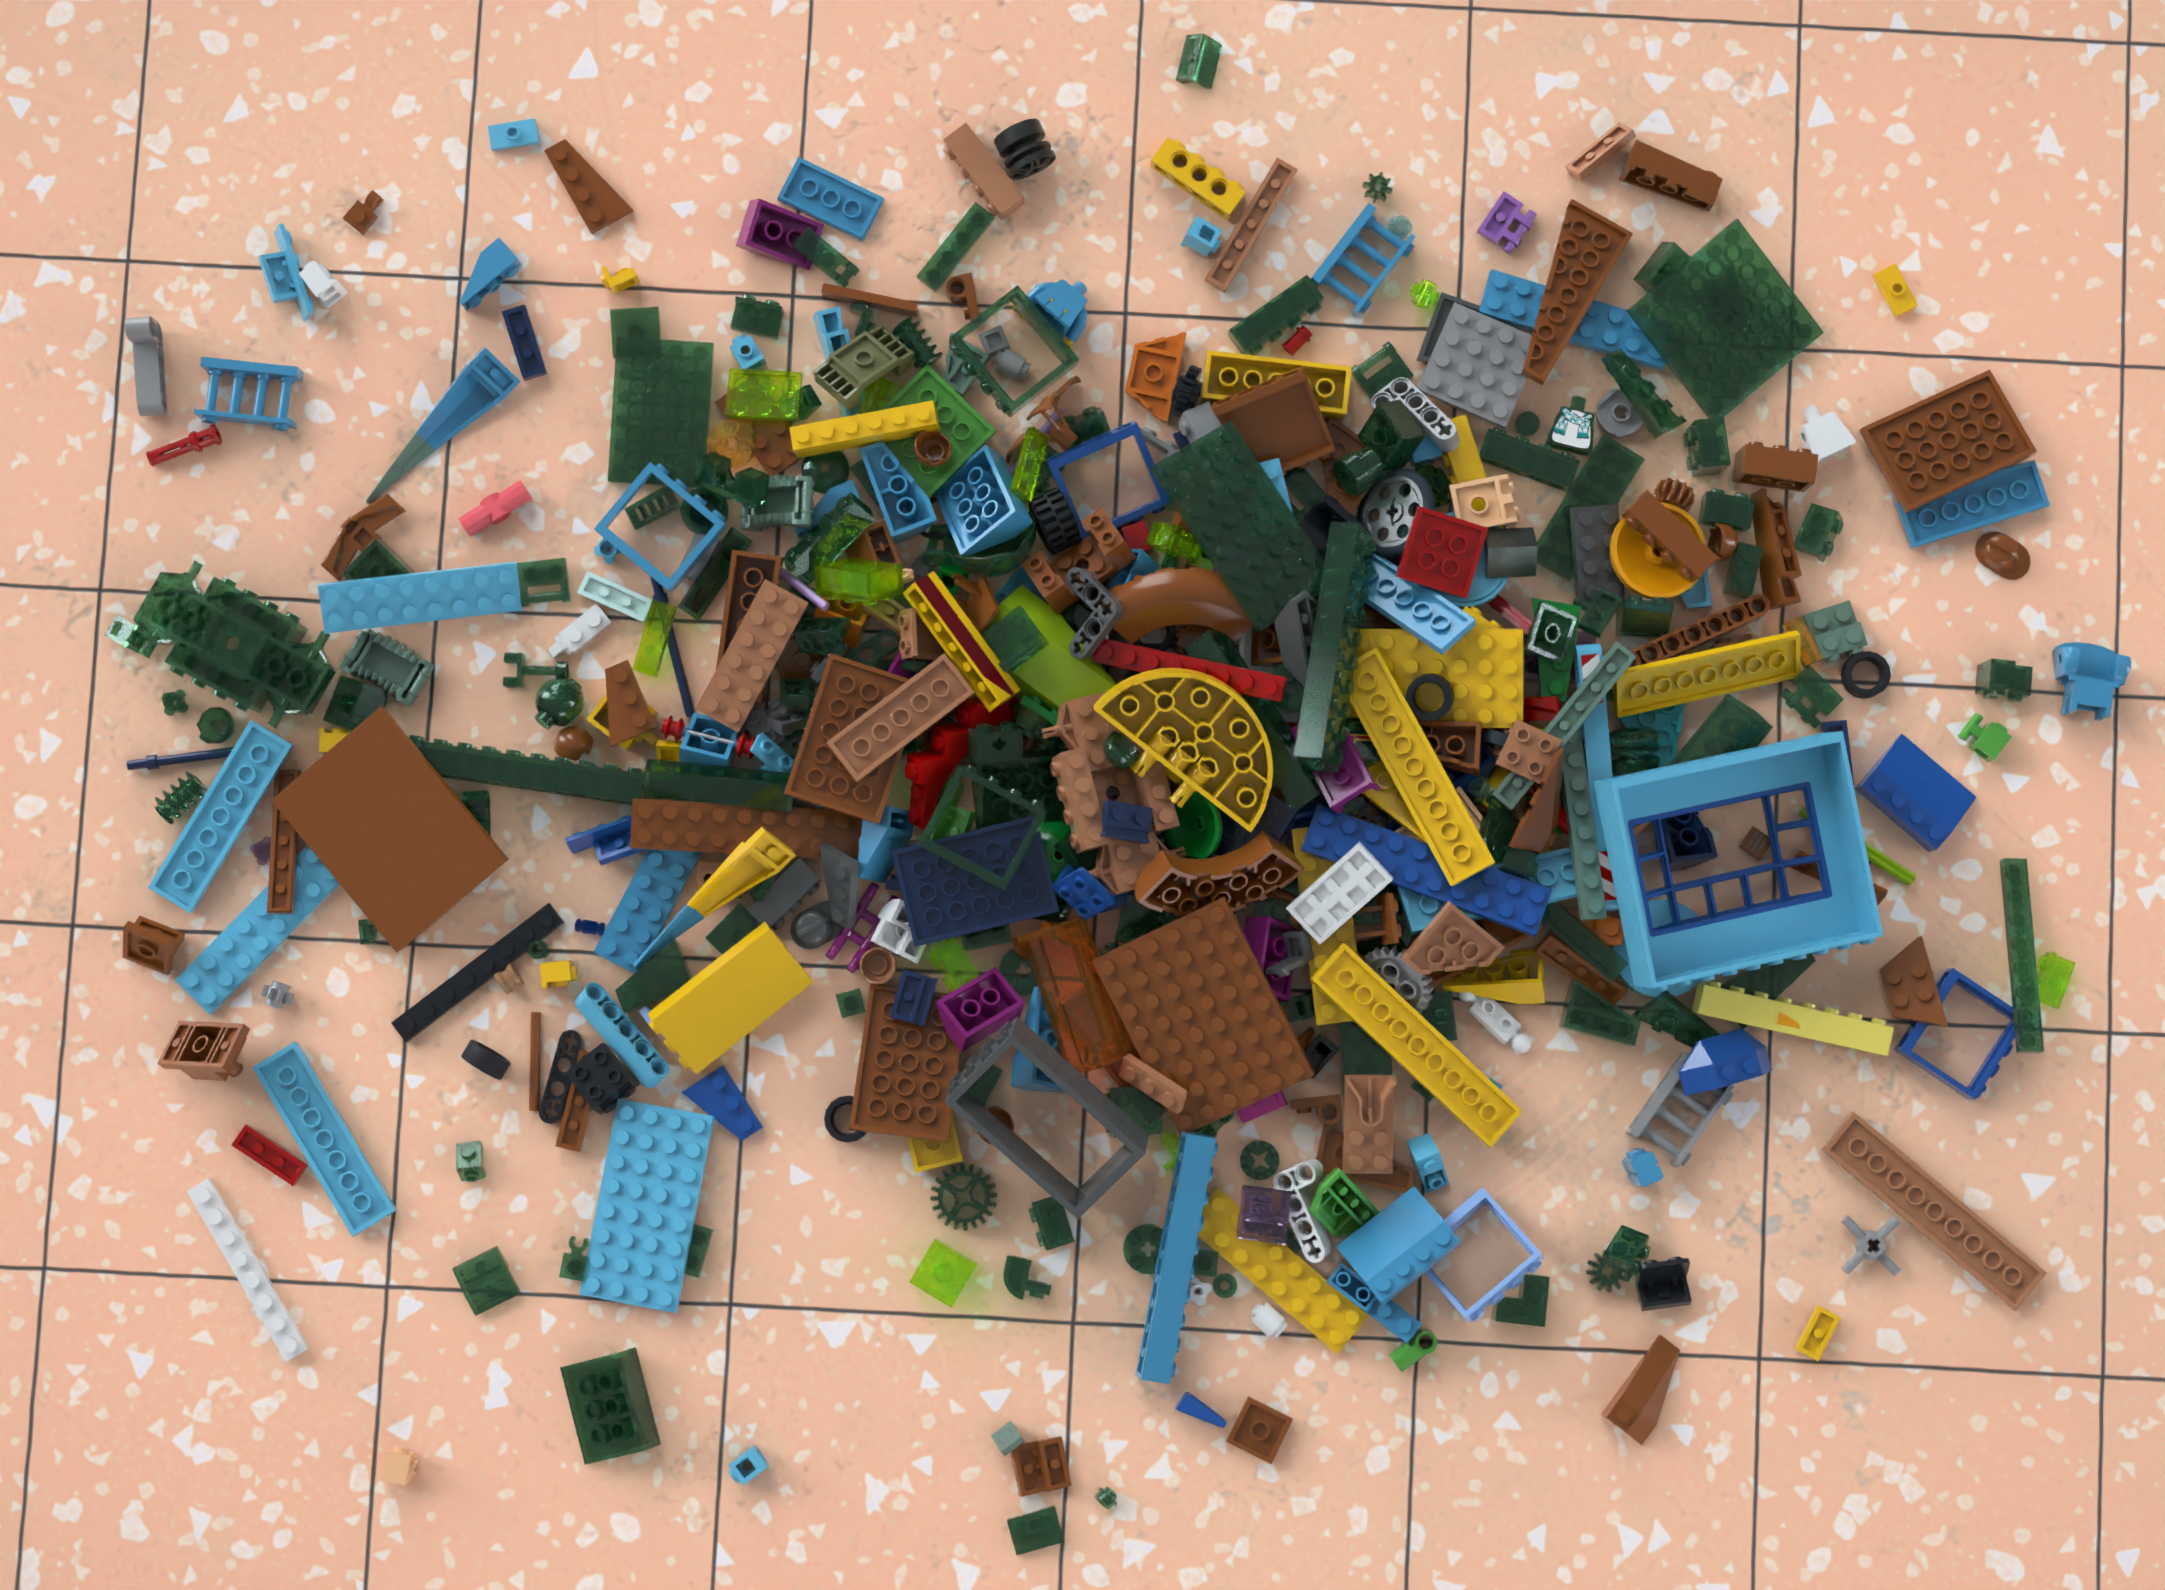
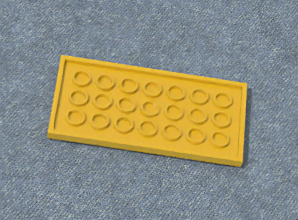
M1403 628L1326 629L1328 646V705L1332 703L1335 706L1345 727L1364 726L1334 671L1376 647L1379 649L1404 697L1408 686L1414 679L1423 674L1434 673L1443 676L1450 683L1454 691L1452 707L1445 716L1436 721L1481 722L1482 728H1512L1516 719L1524 722V629H1471L1443 655ZM1425 683L1416 691V703L1424 711H1436L1443 705L1444 693L1438 685Z

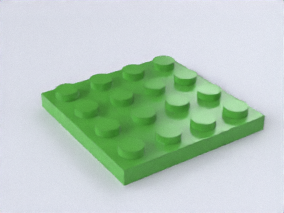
M926 364L881 410L934 401L937 408L940 433L948 437L952 445L951 457L948 462L938 467L923 465L917 459L914 451V442L917 436L884 442L930 499L967 459L974 455L996 433V430Z

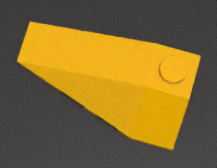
M1535 949L1511 951L1510 956L1499 959L1496 957L1489 966H1475L1443 983V988L1447 991L1457 993L1470 992L1474 996L1516 1004L1545 1003L1544 959L1535 954Z

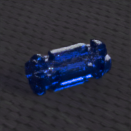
M578 918L574 928L576 932L582 931L583 933L594 935L598 933V935L602 936L605 931V923L601 922L598 924L597 921L585 919L581 921Z

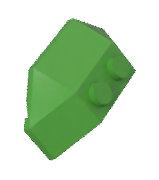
M1337 1167L1319 1183L1309 1210L1334 1237L1350 1236L1380 1213L1342 1170Z

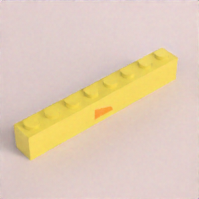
M1710 980L1706 982V985L1701 983L1697 985L1692 1008L1694 1013L1888 1056L1894 1027L1887 1026L1886 1020L1872 1017L1871 1022L1862 1020L1863 1015L1848 1012V1016L1839 1015L1840 1010L1825 1007L1824 1011L1815 1009L1816 1004L1801 1001V1005L1798 1006L1792 1004L1793 999L1778 996L1776 1001L1768 999L1769 994L1754 991L1753 995L1745 994V988L1730 985V990L1721 988L1722 983Z

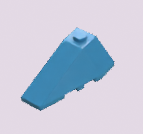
M882 440L859 449L891 538L895 544L920 535V533L937 522L929 497Z
M1038 986L1034 987L1024 1023L1062 1056L1061 1046L1064 1045L1063 1037L1059 1038L1057 1024L1060 1019L1055 992ZM1016 1049L1012 1063L1011 1087L1026 1091L1066 1093Z

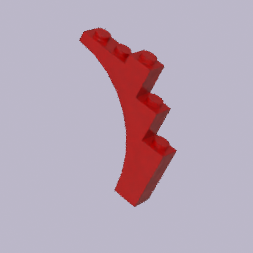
M979 697L968 698L958 706L957 723L933 727L931 750L907 754L905 777L912 781L908 822L922 830L931 828L939 794L952 770L975 744L987 735L999 730L1004 719L1018 724L1020 700L1012 697L1006 703L989 712Z

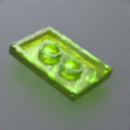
M730 368L725 416L727 418L798 421L803 379L802 372Z

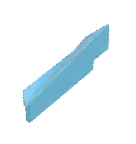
M840 306L817 311L813 315L825 360H827L830 354L851 341L848 328L842 329ZM864 389L861 391V404L847 410L838 402L842 417L857 415L866 400Z

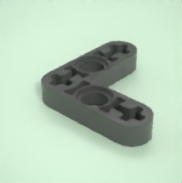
M1074 567L1068 571L1066 582L1093 612L1071 640L1069 650L1075 658L1088 659L1120 619L1123 607L1120 601L1088 570ZM1077 574L1080 575L1079 578H1080V580H1081L1083 583H1087L1086 585L1081 584V583H1077V581H1078V579L1076 578ZM1096 587L1099 591V596L1095 601H1092L1090 592ZM1105 603L1106 605H1111V610L1113 611V613L1108 614L1110 610L1105 605L1101 604ZM1095 622L1100 624V632L1097 635L1092 633V626ZM1080 643H1081V644H1084V645H1083L1084 652H1080V651H1081V647L1079 646Z

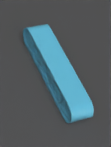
M589 983L575 998V1006L641 1084L647 1088L656 1087L669 1073L668 1063L600 984Z

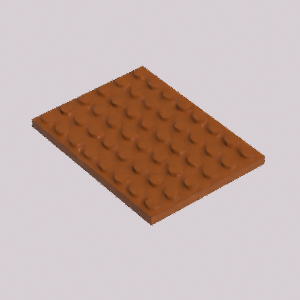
M1225 896L1092 960L1142 1061L1188 1091L1181 1112L1176 1114L1167 1108L1180 1135L1181 1131L1193 1132L1314 1076L1315 1073Z

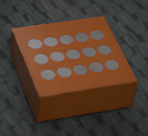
M1753 826L1738 847L1759 861L1770 846L1769 837Z

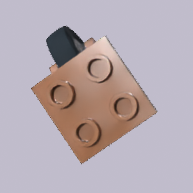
M1518 719L1515 720L1512 728H1503L1501 732L1486 729L1482 737V741L1493 748L1491 754L1498 757L1496 765L1539 785L1562 741Z

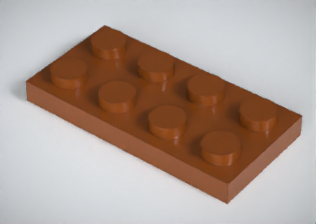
M754 374L715 401L717 407L768 475L774 477L776 474L780 475L802 459L797 458L793 451L789 428L793 427Z

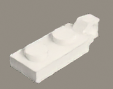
M596 603L558 633L559 635L554 638L557 642L548 651L555 659L565 652L568 656L572 653L575 654L612 625V622Z

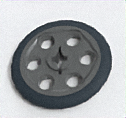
M1397 468L1385 472L1375 479L1373 485L1360 502L1357 519L1364 527L1359 534L1368 536L1372 542L1371 551L1383 558L1402 556L1408 534L1402 538L1401 531L1405 526H1408L1410 531L1414 518L1412 509L1415 505L1419 504L1421 507L1435 511V501L1431 486L1425 477L1417 471L1408 468ZM1410 485L1411 491L1408 496L1404 497V488ZM1390 488L1391 494L1388 499L1384 500V491ZM1376 510H1379V518L1373 522L1372 515ZM1385 529H1388V537L1382 541L1381 534Z

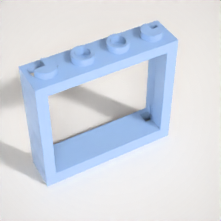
M1483 1187L1445 1218L1444 1221L1454 1232L1486 1205L1531 1257L1468 1310L1432 1269L1425 1273L1467 1323L1471 1320L1475 1322L1480 1319L1485 1313V1308L1490 1304L1494 1306L1503 1299L1505 1291L1519 1286L1523 1281L1522 1277L1528 1272L1533 1273L1542 1265L1541 1261L1543 1260L1542 1253Z

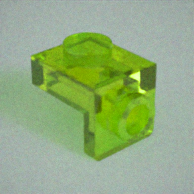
M1166 1132L1159 1138L1174 1158L1162 1167L1165 1170L1170 1168L1174 1171L1180 1139L1175 1133L1170 1135Z

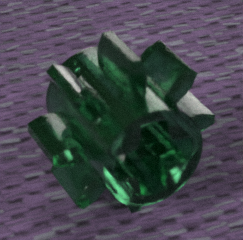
M1382 172L1378 176L1369 174L1370 182H1364L1362 186L1368 189L1364 197L1373 199L1374 204L1379 199L1385 202L1387 199L1385 193L1391 194L1393 190L1391 187H1387L1391 178L1385 179L1382 176ZM1376 184L1380 185V191L1375 190Z

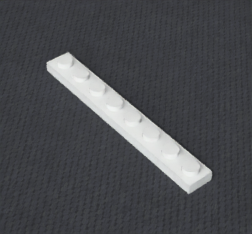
M208 1178L187 1191L188 1195L284 1360L288 1362L308 1350V1344L212 1179Z

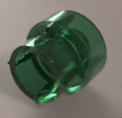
M1368 447L1360 451L1356 450L1353 453H1348L1333 463V471L1339 485L1351 497H1356L1370 489L1371 483L1381 477L1384 472L1379 457Z

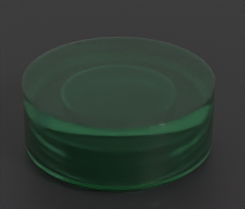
M1529 411L1521 413L1515 420L1517 433L1524 437L1534 435L1540 426L1538 416Z

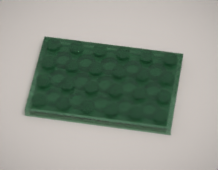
M617 337L608 482L632 484L649 462H651L655 466L660 463L670 472L667 476L673 481L678 478L687 487L705 488L714 343ZM653 474L644 484L667 486Z

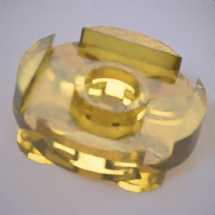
M724 420L714 426L706 440L712 458L725 468L742 467L749 463L755 454L754 443H756V436L752 428L742 421ZM729 438L736 439L737 442L734 444L735 450L728 447Z

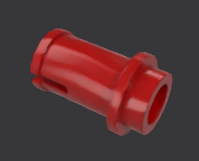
M1304 325L1300 328L1297 327V331L1282 344V347L1291 356L1306 342L1311 341L1310 338L1313 335Z

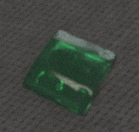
M498 1246L452 1269L475 1316L520 1294V1288L509 1271V1265Z

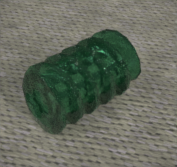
M913 315L896 325L892 335L899 337V341L914 352V367L922 369L926 364L929 366L934 364L943 354L942 352L933 353L937 345H928L932 338L931 336L922 337L926 329L917 330L921 322L913 323Z
M188 771L185 772L186 781L180 777L177 778L180 784L179 787L170 784L171 794L165 790L162 791L164 800L155 797L157 806H154L155 810L171 825L174 823L172 816L180 818L182 816L180 809L184 812L189 811L187 803L196 805L195 797L202 799L204 797L202 790L206 792L208 790L195 775Z

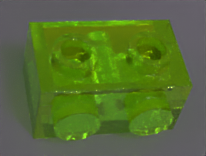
M955 937L946 939L928 951L931 955L928 961L935 971L938 969L942 971L945 977L941 980L949 992L952 989L955 991L980 976Z

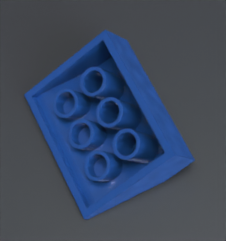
M1903 734L1899 735L1855 787V790L1928 852L1935 851L1941 846L1976 799L1974 794Z

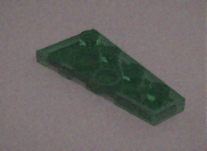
M1806 954L1807 958L1800 960L1784 959V963L1771 966L1763 964L1760 965V969L1744 971L1721 984V988L1730 990V985L1745 988V994L1753 995L1754 991L1769 994L1768 999L1775 1000L1816 960L1812 954ZM1738 1023L1739 1027L1743 1029L1746 1026H1748L1746 1024Z

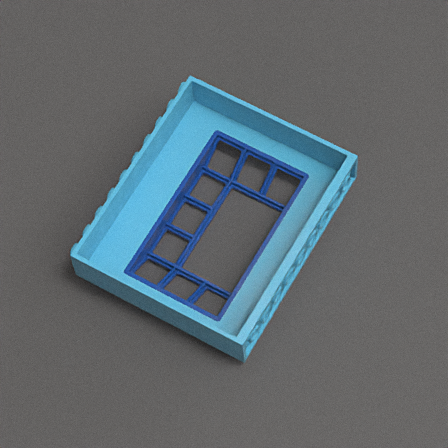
M1843 731L1814 734L1593 782L1634 987H1643L1644 991H1664L1670 985H1676L1677 987L1690 985L1691 980L1708 981L1715 979L1714 975L1722 974L1723 976L1737 974V970L1746 969V971L1760 969V965L1769 964V966L1782 964L1784 959L1800 960L1807 958L1806 954L1822 955L1829 953V949L1837 948V950L1852 948V944L1860 943V945L1874 943L1875 938L1883 936ZM1802 790L1808 818L1776 824L1770 796ZM1761 798L1773 856L1772 863L1677 884L1673 883L1661 824L1662 819ZM1652 822L1657 850L1639 855L1633 827ZM1810 827L1815 854L1783 860L1777 833L1789 829ZM1659 858L1664 886L1646 891L1641 863ZM1817 863L1822 890L1790 896L1784 869L1791 866ZM1775 870L1780 898L1754 904L1748 876ZM1739 878L1744 906L1717 912L1712 884ZM1703 886L1708 914L1681 920L1675 893ZM1666 894L1672 922L1653 928L1648 899Z

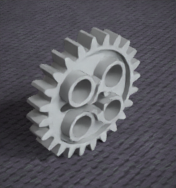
M1385 945L1381 950L1376 947L1373 952H1368L1362 960L1421 1014L1427 1008L1428 1002L1432 998V995L1429 993L1434 987L1428 985L1432 977L1425 976V974L1420 975L1400 958L1406 951V948L1398 952L1397 945H1394L1391 950Z

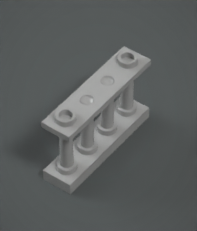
M1687 1052L1679 1054L1625 1131L1633 1138H1638L1639 1135L1642 1137L1646 1136L1674 1156L1670 1162V1165L1673 1167H1679L1680 1164L1684 1166L1691 1157L1689 1151L1721 1105H1726L1733 1096L1731 1091L1734 1088L1733 1085H1728L1723 1088L1709 1090V1092L1716 1096L1709 1108H1706L1690 1095L1685 1096L1684 1091L1678 1087L1677 1081L1680 1078L1678 1071L1684 1065L1689 1055ZM1667 1095L1670 1097L1673 1095L1702 1116L1695 1128H1692L1664 1108L1663 1101ZM1653 1115L1656 1117L1659 1115L1688 1136L1681 1148H1678L1650 1128L1649 1121Z

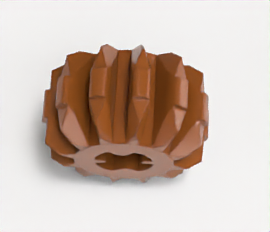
M1671 478L1660 480L1652 494L1660 502L1675 505L1686 512L1692 507L1695 497L1693 488L1688 487L1686 482L1682 483L1678 479L1672 480Z

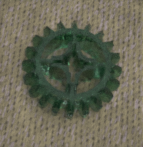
M961 1163L960 1171L958 1172L956 1167L952 1165L950 1166L951 1175L946 1170L942 1171L943 1176L946 1178L944 1181L939 1177L935 1179L941 1186L940 1188L936 1186L931 1188L932 1191L938 1192V1196H932L930 1200H938L939 1202L932 1209L935 1211L941 1208L942 1212L937 1218L941 1219L946 1215L948 1217L944 1223L946 1226L953 1220L955 1221L953 1227L955 1230L958 1229L959 1223H963V1230L967 1231L969 1222L972 1223V1227L975 1229L978 1227L975 1220L979 1218L980 1222L984 1224L986 1219L982 1215L985 1213L988 1216H992L993 1214L987 1207H996V1203L991 1202L990 1197H997V1193L989 1192V1189L994 1188L996 1185L995 1183L986 1184V1181L991 1178L989 1174L984 1178L980 1177L983 1173L982 1168L977 1173H974V1164H970L969 1171H965V1164ZM959 1176L972 1177L964 1188H958L949 1183L952 1179ZM978 1182L984 1190V1204L978 1202L973 1196V1189ZM971 1185L969 1196H971L970 1200L975 1204L964 1201L957 1208L960 1197H957L958 1193L954 1192L953 1189L963 1193ZM945 1189L955 1198V1204L951 1211L947 1209L944 1203L943 1195ZM963 1206H971L979 1211L971 1217L963 1218L956 1216Z

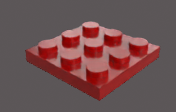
M1417 506L1395 577L1467 599L1489 528Z

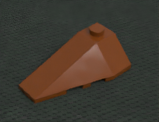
M1559 748L1553 755L1540 781L1542 787L1538 788L1529 803L1532 808L1531 810L1528 809L1525 816L1522 817L1509 844L1510 847L1542 852L1547 845L1551 847L1557 837V833L1554 830L1558 823L1564 749Z

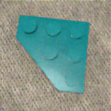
M1685 703L1617 718L1652 769L1663 767L1676 758Z

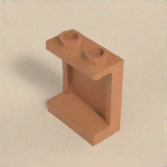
M915 608L900 611L898 618L901 634L899 650L902 660L935 661L944 653L946 654L917 614Z

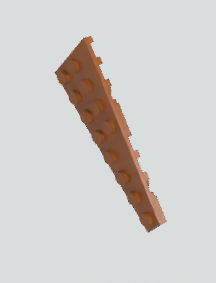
M1573 199L1570 200L1566 209L1521 374L1540 385L1544 384L1633 235L1632 232Z

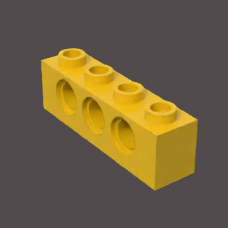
M1167 137L1152 157L1150 167L1228 221L1245 199L1246 191L1243 190L1244 187L1235 180L1230 181L1224 177L1225 174L1215 166L1211 168L1204 163V158L1199 154H1191L1179 140H1171ZM1180 159L1183 160L1186 163V165L1182 168H1178L1174 165L1173 162ZM1196 173H1201L1205 176L1206 179L1203 181H1196L1193 178V175H1195ZM1215 187H1221L1225 190V193L1216 195L1212 190Z

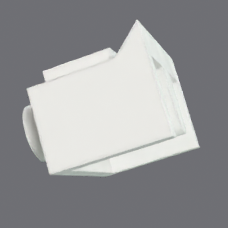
M311 261L299 273L314 295L319 297L326 308L349 293L338 280H335L322 263L318 265L316 261Z

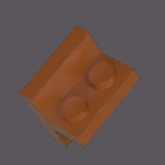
M139 916L135 923L128 921L123 927V958L169 975L173 969V956L185 940V933Z

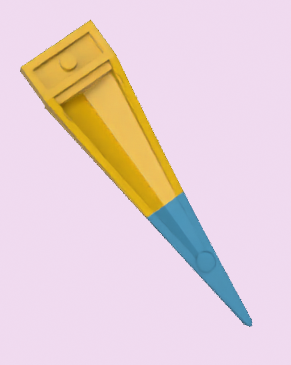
M763 827L746 842L742 841L634 962V969L641 967L673 940L729 901L779 873L796 856L794 851Z

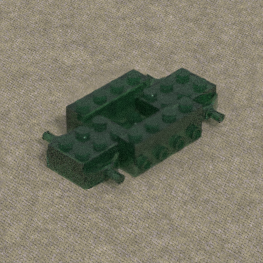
M195 560L187 573L160 572L133 618L145 635V640H147L140 653L141 655L150 659L156 646L174 645L164 661L171 665L170 671L181 677L185 673L193 677L192 683L203 689L208 685L214 689L212 694L223 700H226L228 696L235 700L234 706L245 712L249 708L260 713L268 700L275 712L267 724L276 729L285 715H309V713H313L336 673L334 671L335 667L323 651L325 643L331 636L330 634H325L321 630L315 643H301L308 628L298 623L299 617L288 611L283 615L277 611L279 606L268 600L263 604L256 600L257 594L246 588L243 592L236 589L237 583L226 577H223L222 580L213 577L204 593L196 581V577L204 565ZM231 637H237L239 639L238 647L230 650L227 646L228 640Z

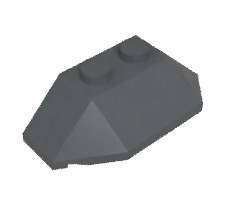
M1302 591L1289 600L1274 622L1284 667L1308 691H1313L1326 681L1325 669L1327 666L1328 646L1319 603L1308 591Z

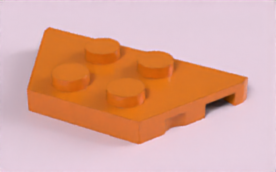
M1181 332L1179 335L1167 338H1157L1151 342L1137 343L1134 346L1125 393L1165 424L1168 422L1172 404V392L1177 381L1186 332Z

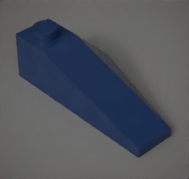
M1698 811L1661 820L1671 871L1686 870L1718 857L1712 833L1708 827H1704L1698 817Z

